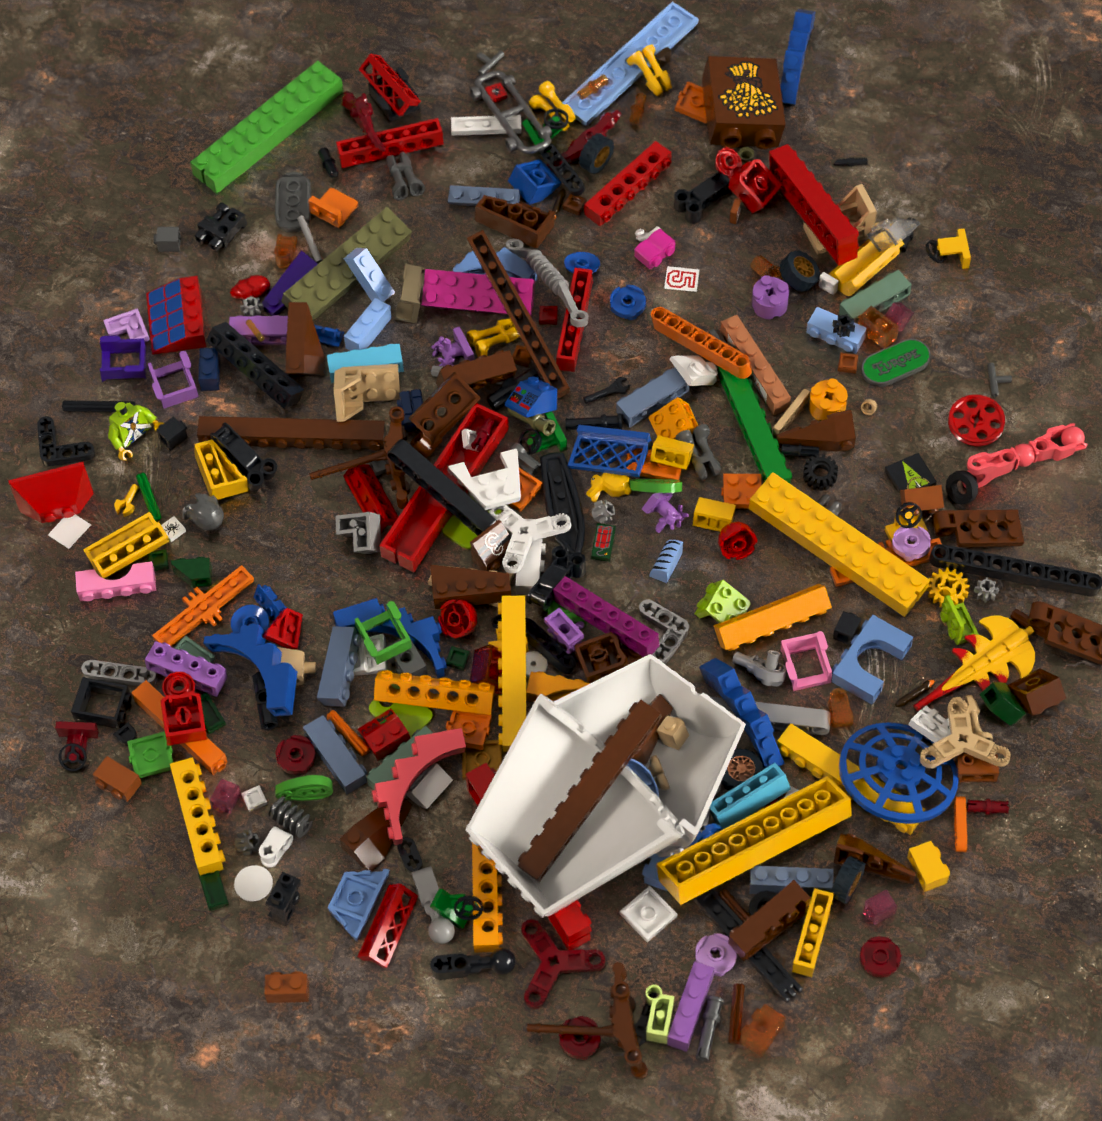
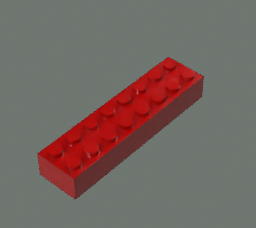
M788 144L769 151L770 171L782 184L779 190L839 266L858 258L859 245L857 237H859L857 228L850 224L848 217L844 216L839 205L832 201L831 195L824 191L822 184L817 182L813 172L806 168L805 162L798 158L796 151L792 150Z

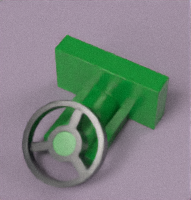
M550 109L544 115L545 124L542 126L548 125L552 132L551 139L568 124V115L562 109ZM555 112V115L546 121L547 115ZM558 112L565 115L566 122L561 121ZM526 119L522 122L535 145L544 141V139L540 138L537 129L530 120Z
M552 411L545 413V419H552L556 423L555 430L551 435L546 436L542 431L538 432L532 428L526 429L521 433L518 443L522 445V440H525L526 446L529 447L528 455L557 445L560 452L567 450V439ZM530 431L536 432V434L528 436L527 438L524 437L525 434Z
M438 889L430 905L433 910L444 918L449 919L458 929H463L467 920L477 919L483 913V903L477 897L465 894H449L444 889ZM474 910L479 911L477 914L470 916Z

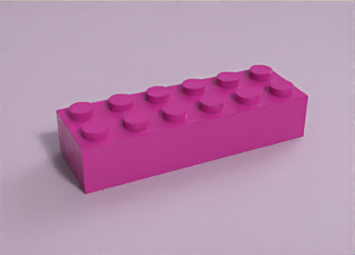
M425 269L422 306L507 315L486 275ZM509 277L532 317L536 281L534 279Z

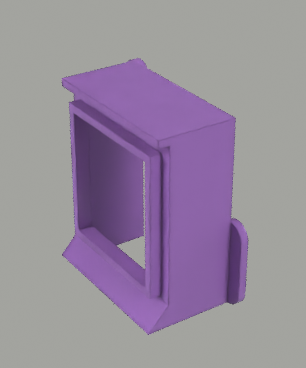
M186 351L179 353L181 359L179 362L155 370L151 363L148 364L149 372L154 382L152 388L156 398L161 401L163 409L198 397L197 388L189 370L191 362ZM183 370L190 387L163 395L157 378Z

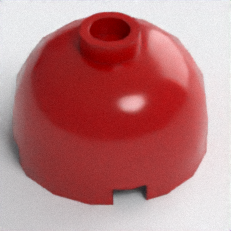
M739 521L731 522L724 526L718 536L719 548L722 555L727 559L736 557V560H741L748 557L755 550L754 545L758 541L752 528Z
M452 599L446 601L441 606L440 610L442 611L441 616H438V622L445 635H449L452 638H461L474 631L478 616L472 604L465 600Z

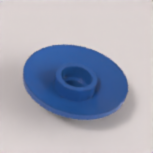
M575 252L565 258L564 266L572 273H574V268L590 269L594 273L600 267V260L597 256L588 252Z
M245 605L233 614L231 629L233 632L240 633L241 626L254 623L259 624L266 632L269 628L268 614L257 605Z

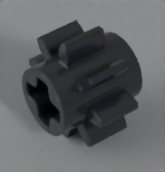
M848 314L838 315L837 320H833V333H837L840 338L850 337V331H855L854 319H851Z

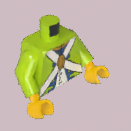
M119 402L115 405L116 412L109 417L108 438L114 448L119 450V459L127 461L124 454L126 453L129 458H132L133 454L130 450H125L124 448L152 427L151 424L154 425V430L157 432L156 429L159 428V425L164 423L158 422L156 420L157 417L146 407Z

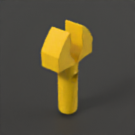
M132 484L126 497L123 500L117 499L114 506L117 515L121 508L125 506L126 508L123 511L124 517L133 513L135 508L131 502L139 489L138 485Z

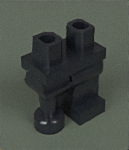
M222 202L217 205V212L212 217L205 216L197 224L198 231L195 234L196 241L204 244L209 239V247L216 252L221 247L227 248L235 234L247 225L244 213L234 208L230 209Z
M285 872L281 873L265 903L270 911L268 914L269 920L287 927L295 912L293 905L300 901L298 888L301 884V879Z

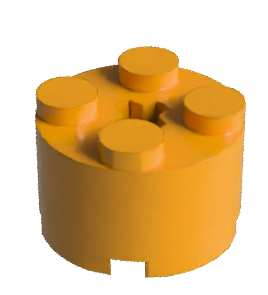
M834 378L816 383L810 392L809 411L811 415L820 421L828 419L827 415L845 411L848 399L847 390Z

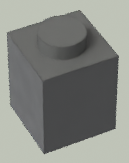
M157 227V234H154L153 241L154 245H157L158 252H180L181 234L179 227Z

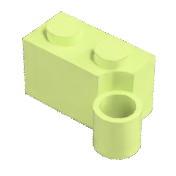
M650 985L647 987L645 995L646 1002L651 1006L646 1041L667 1044L675 996L662 994L659 986ZM655 992L659 997L650 998L648 995Z

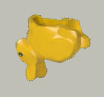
M602 473L601 476L595 474L591 479V488L586 492V495L591 498L592 502L598 500L601 491H605L611 497H620L625 494L630 495L631 488L628 484L630 478L626 475Z

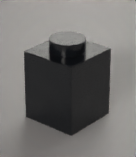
M174 416L156 429L159 440L170 451L188 438L186 425L183 421H178Z
M843 611L834 629L833 639L851 646V641L860 628L861 618L854 613Z

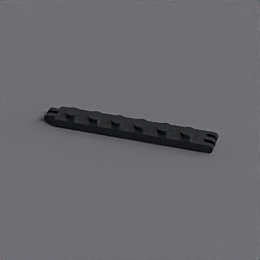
M713 889L693 898L694 902L727 937H729L732 929L743 924L740 918ZM765 946L747 959L785 1003L790 1001L786 993L792 998L797 996L792 988L798 993L803 991L797 981Z

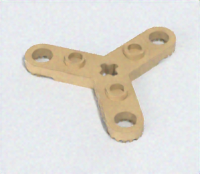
M953 698L948 703L947 712L951 735L923 749L920 754V762L927 768H935L963 752L999 767L1006 766L1011 757L1009 749H1006L1005 746H999L993 741L972 733L968 705L965 700L963 701V699ZM960 706L962 711L956 712L957 710L954 711L953 707ZM959 738L962 740L966 739V743L964 741L959 742ZM995 754H1003L1005 758H1002V760L998 759ZM932 755L935 757V760L930 761L925 756Z

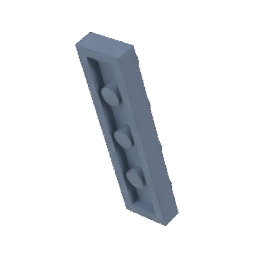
M450 185L448 203L450 205L476 206L482 197L486 195L507 200V203L516 204L519 203L520 190Z

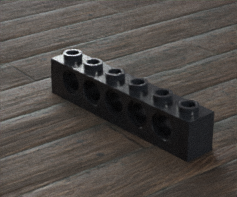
M224 322L212 327L206 342L283 409H286L299 402L304 389L231 325Z

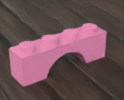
M152 562L133 564L129 573L117 580H106L100 577L95 569L75 572L76 590L80 601H92L99 598L109 599L113 596H130L136 593L147 594L151 591H156L155 570Z

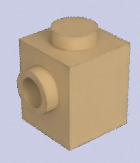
M667 715L657 729L662 744L679 750L689 737L684 721L678 717L673 718Z

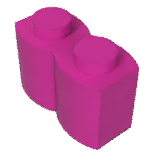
M658 229L634 249V257L649 269H652L654 266L657 267L661 264L663 258L674 253L675 240L663 230Z

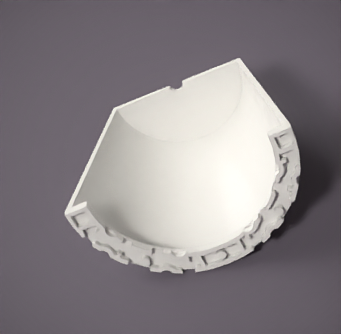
M650 654L554 701L558 708H563L568 714L584 726L582 731H588L603 743H605L610 735H615L618 731L617 725L623 718L626 720L630 713L628 711L634 702L638 703L642 699L647 704H650L659 694L672 706L673 710L670 716L673 718L678 717L684 721L689 737L682 747L676 750L663 745L659 737L650 756L651 758L657 755L670 786V789L666 791L658 789L663 808L665 806L668 807L678 820L675 826L680 825L683 827L685 833L680 839L655 853L659 857H668L673 853H680L695 840L746 724L712 700L707 694L697 693L692 683L685 680L676 671L670 669L661 660ZM650 758L648 760V763L645 765V767L647 768L650 766Z
M540 694L534 702L466 828V831L471 835L469 837L471 842L476 846H481L483 849L482 854L496 863L494 866L500 873L508 875L507 881L514 888L518 887L522 891L520 895L528 903L532 902L535 905L533 909L541 917L551 916L677 841L685 834L683 827L680 825L675 826L678 820L668 807L665 806L663 808L661 799L626 765L540 883L517 866L520 863L518 862L520 855L524 851L528 852L532 846L530 845L532 839L537 834L540 836L544 828L542 827L546 820L554 817L557 813L555 809L561 801L565 802L569 797L567 793L574 784L577 786L581 779L579 777L585 768L589 769L592 766V759L598 751L602 752L606 747L593 734L586 730L582 731L584 726L568 714L563 708H558L552 700L543 694Z

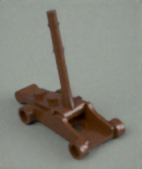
M398 406L390 409V430L384 437L385 444L383 450L341 464L338 463L328 468L318 469V471L309 473L310 479L322 478L369 462L386 460L385 470L387 476L391 475L392 480L389 481L392 491L396 492L397 506L400 509H404L408 504L407 495L410 493V485L406 481V473L387 456V452L399 439L407 440V432L402 427V421L405 417L404 410Z
M616 962L612 966V971L615 975L614 985H611L613 1005H610V1018H612V1025L588 1027L563 1024H527V1032H536L537 1034L597 1035L616 1038L618 1046L625 1051L624 1057L631 1066L630 1071L633 1077L643 1079L648 1074V1068L642 1061V1054L639 1050L633 1017L636 1003L634 998L629 996L630 988L624 982L627 978V972L621 962Z

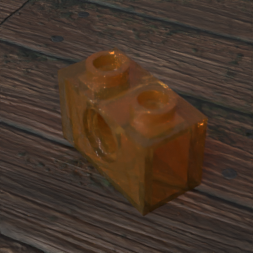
M870 306L859 316L858 324L867 328L866 336L883 349L889 347L897 340L899 326L873 306Z
M766 1004L761 1009H756L752 1015L753 1021L750 1025L746 1024L740 1033L741 1044L760 1057L765 1054L785 1025L786 1020L785 1016ZM759 1026H763L767 1029V1031L761 1033L757 1031L756 1028Z

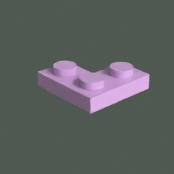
M138 309L103 320L109 336L128 333L130 339L144 338L145 342L150 340Z

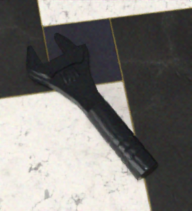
M618 377L609 387L583 397L585 404L609 394H625L630 385L623 387L621 382L627 381V378Z
M650 993L648 996L656 998L657 993ZM645 1002L641 1016L635 1024L637 1036L642 1038L639 1046L646 1042L647 1019L651 1010V1006L647 1002Z

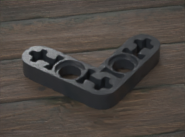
M44 416L38 420L39 451L44 465L56 466L88 461L94 458L95 449L92 443L79 442L57 446L56 427L53 419L49 416ZM47 423L49 424V425H48V431H49V432H46V431H45V428H44V427H45V424H47ZM46 438L53 439L50 444H43ZM47 451H50V453H51V455H52V456L50 457L51 459H47V458H48V453H47ZM66 451L73 452L70 457L63 456Z

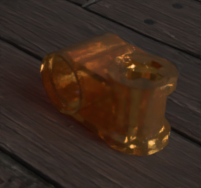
M278 234L274 255L276 265L279 268H288L292 263L294 252L297 248V236L287 237Z
M841 688L832 690L828 701L832 727L853 726V713L850 708L847 692Z

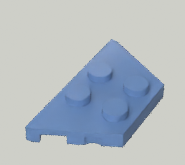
M388 869L378 872H371L370 870L344 872L331 899L328 911L355 941L359 940L390 874Z

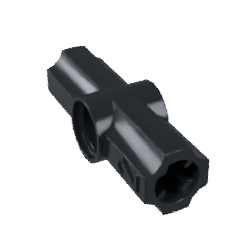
M530 368L516 378L510 377L505 380L501 388L486 397L490 407L496 411L503 407L520 381L528 380L529 377H538L540 380L535 369Z
M256 672V674L252 675L261 729L273 730L278 726L277 716H273L266 708V702H262L267 699V693L261 673Z

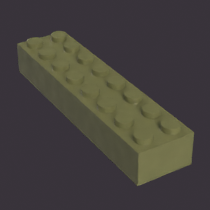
M386 207L285 291L281 302L287 308L289 302H307L314 321L359 283L344 260L348 254L356 248H367L377 265L380 266L410 240L412 231Z

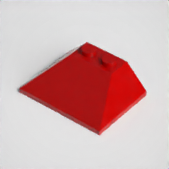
M84 462L8 480L20 513L40 523H49L57 519L70 518L79 514L94 494Z

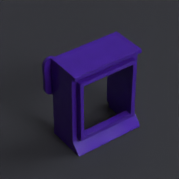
M117 335L102 336L100 338L102 350L100 374L102 382L107 379H146V345L144 338L120 339ZM139 353V365L110 367V354Z

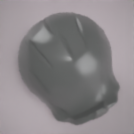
M196 493L197 503L187 504L183 508V520L191 519L197 527L203 530L218 528L224 519V512L219 506L216 496L212 495L209 497L206 494Z

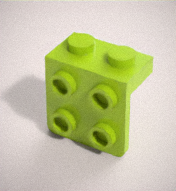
M720 580L707 586L706 594L698 602V608L694 614L699 618L710 615L721 623L746 613L751 603L725 580Z
M946 595L942 603V611L940 612L941 620L947 624L948 634L951 639H954L956 645L968 642L964 639L965 635H979L964 603L954 605L950 595Z

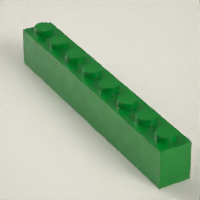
M717 366V375L763 482L774 472L790 483V479H792L791 470L785 466L784 454L778 450V441L772 436L771 424L765 420V411L759 406V397L752 390L753 384L751 379H740Z

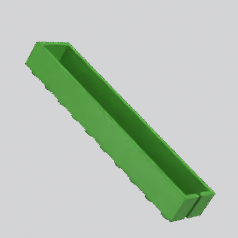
M319 61L315 62L190 162L193 175L218 194L343 93L342 79Z

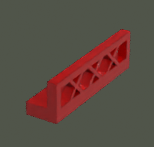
M369 54L358 69L399 116H402L409 106L417 107L421 102L381 55ZM369 64L373 66V74H369L366 71ZM381 75L383 77V85L377 83V76ZM387 87L393 89V97L387 95ZM397 99H402L404 101V104L400 109L398 107Z
M363 464L348 469L343 477L362 512H372L380 515L381 532L387 525L393 526L398 515L370 464Z
M401 883L388 886L357 956L363 961L372 960L382 968L388 967L418 898L416 893ZM404 893L410 897L406 906H403L402 902ZM399 911L401 920L400 923L395 924L394 915L395 912ZM392 929L393 939L387 942L386 933ZM382 947H384L385 951L383 960L377 957V953Z

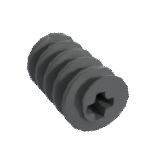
M280 797L274 802L268 815L271 816L272 820H277V823L283 825L285 829H289L296 837L302 838L312 827L313 822L309 821L310 814H306L303 817V809L296 812L298 809L297 805L291 807L292 801L290 800L284 804L286 797Z

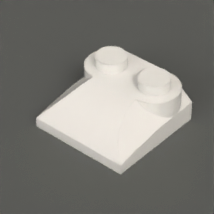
M698 355L670 357V361L688 386L714 385L717 381V367L712 362H705Z

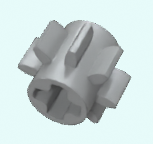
M252 296L243 299L244 305L240 306L244 316H261L260 310H264L260 299Z
M599 500L594 503L595 507L592 508L594 520L600 522V524L613 520L611 516L615 515V508L611 502Z
M988 577L983 581L978 580L977 586L974 588V592L978 593L977 600L981 599L985 603L990 599L994 601L995 594H998L999 588L995 587L996 581L989 580Z

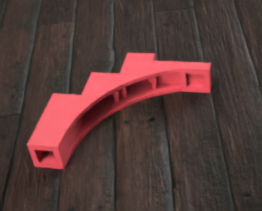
M462 728L415 736L414 743L411 744L414 757L395 760L394 767H391L393 779L396 780L375 783V788L371 791L373 802H377L378 808L386 807L383 808L385 820H389L390 827L387 828L389 840L393 839L394 845L402 844L403 841L399 815L409 788L434 763L452 755L465 753L466 744Z

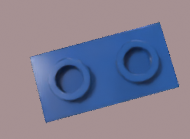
M314 324L320 343L339 347L344 331H340L338 328L332 329Z
M260 584L257 585L254 594L255 601L267 612L268 617L274 621L281 611L287 607L281 600L274 602L277 599V595L270 586L264 585L261 587Z

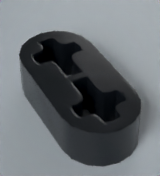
M404 837L402 844L397 845L398 853L406 872L412 875L411 872L423 869L422 859L414 840ZM404 844L410 846L409 854H407L406 849H403ZM413 858L414 863L417 864L416 868L411 866L410 859Z

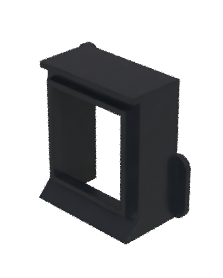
M397 68L395 70L396 74L418 97L417 93L408 83L409 76L403 68ZM383 77L377 79L379 85H383ZM370 82L368 83L370 96L373 97L387 116L389 123L420 109L419 105L417 107L409 106L405 113L399 116L394 110L391 111L385 99ZM387 87V92L392 90L391 87Z

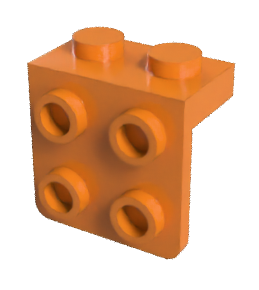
M329 188L321 199L312 195L308 200L311 214L337 228H340L358 207V201L334 188Z

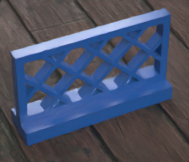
M578 425V436L567 466L570 469L640 477L648 450H651L653 442L650 434L645 432ZM581 442H590L591 444L584 449L580 448ZM601 444H607V445H608L607 448L603 449V450L600 451V452H599V450L596 448L597 446H599V445H601ZM619 446L626 448L618 454L614 450ZM636 448L643 449L642 452L636 456H634V454L632 453V451ZM592 449L597 452V454L590 458H587L585 453ZM612 451L615 456L605 461L603 455ZM629 453L632 458L623 463L620 458ZM582 455L585 458V461L581 463H574L575 459ZM598 458H601L603 463L597 466L591 464V462ZM616 460L620 462L621 465L615 468L609 466V464ZM634 462L637 463L636 470L627 469V466H629L630 464Z

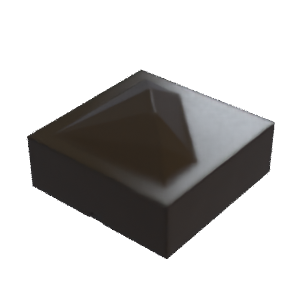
M665 47L655 55L660 68H663L671 61V49Z

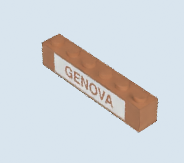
M738 315L721 321L720 333L726 343L731 344L733 348L749 357L752 373L748 378L751 379L752 384L772 415L775 416L786 411L790 407L791 396Z

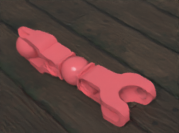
M1070 423L1066 426L1060 425L1047 429L1045 435L1036 438L1033 442L1029 441L1028 444H1018L1014 448L1003 449L991 454L981 452L969 457L966 464L967 472L976 477L978 488L994 478L1007 474L1013 469H1018V466L1028 467L1030 464L1036 463V461L1040 462L1047 459L1059 461L1073 455L1075 451L1086 449L1088 444L1084 442V432L1080 428L1075 427V423ZM1061 437L1064 446L1059 447L1052 440Z

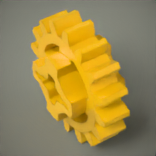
M946 567L945 572L938 569V574L933 572L931 578H929L930 582L926 590L929 592L928 597H934L933 603L940 602V607H942L946 595H950L954 605H957L958 602L964 603L969 593L968 579H962L963 573L956 574V569L952 572L949 571L948 567Z

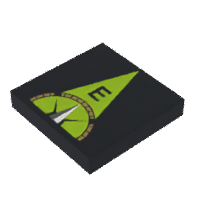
M919 453L885 467V472L899 494L900 490L934 486L937 483Z

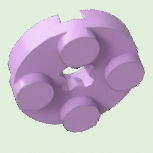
M919 526L918 528L900 527L894 533L892 548L898 556L903 557L907 562H911L914 559L925 556L930 551L931 537L924 528ZM908 541H915V544H909Z
M714 933V935L701 938L695 950L696 962L713 967L714 975L723 976L733 968L737 953L728 944L729 937L720 933ZM719 950L721 957L713 958L711 951L716 952Z

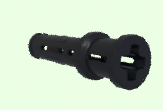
M621 413L614 416L603 414L601 417L565 419L566 430H575L578 428V425L618 428L622 430Z

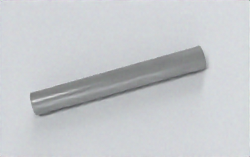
M299 216L297 220L315 262L319 264L323 261L304 216Z

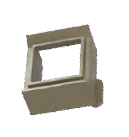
M405 263L400 303L397 304L394 320L417 323L421 305L419 297L425 267Z

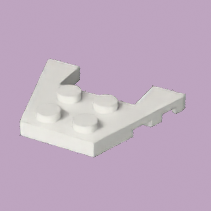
M517 449L501 452L500 458L505 469L474 477L470 476L464 462L448 466V473L451 476L453 475L457 482L469 491V495L485 510L518 502L521 499Z

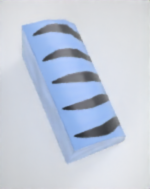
M666 541L649 577L664 583L668 582L683 553L682 541Z

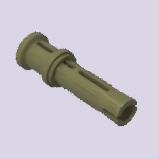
M508 408L510 416L530 424L532 429L540 430L546 436L551 435L555 430L556 423L552 419L547 420L541 414L526 418Z

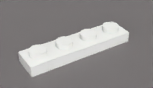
M512 115L505 118L515 133H521V115ZM495 116L451 117L452 136L507 134Z

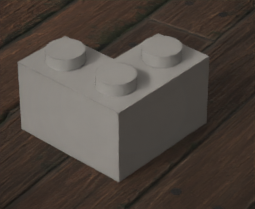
M372 512L337 515L336 535L353 537L354 552L362 554L380 553V515Z

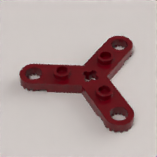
M527 919L523 922L521 926L522 936L541 963L524 994V1002L529 1008L538 1009L544 1004L560 973L596 972L604 968L605 955L600 950L559 951L539 921ZM528 926H535L537 932L533 935L526 933ZM592 956H598L601 961L599 964L593 965L589 962V959ZM556 958L558 965L550 966L549 960L553 961ZM533 993L540 995L539 1001L535 1003L528 999Z

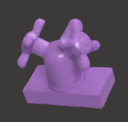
M460 326L453 329L455 343L451 344L449 339H444L443 336H440L439 340L432 345L431 348L434 350L432 355L436 357L438 351H440L444 359L438 357V361L442 363L439 366H454L452 363L455 362V357L461 355L465 360H475L474 353Z
M671 493L652 494L642 508L646 514L658 512L663 516L656 525V532L658 533L663 530L666 524L670 525V529L673 530L675 521H677L676 527L680 528L681 522L689 516V514L682 512V505H678L677 511L668 502L673 496Z
M560 608L544 618L545 624L549 627L547 632L552 633L553 639L555 641L558 639L560 643L565 644L568 654L574 652V645L581 643V640L584 638V634L580 630L585 624L582 621L574 624Z

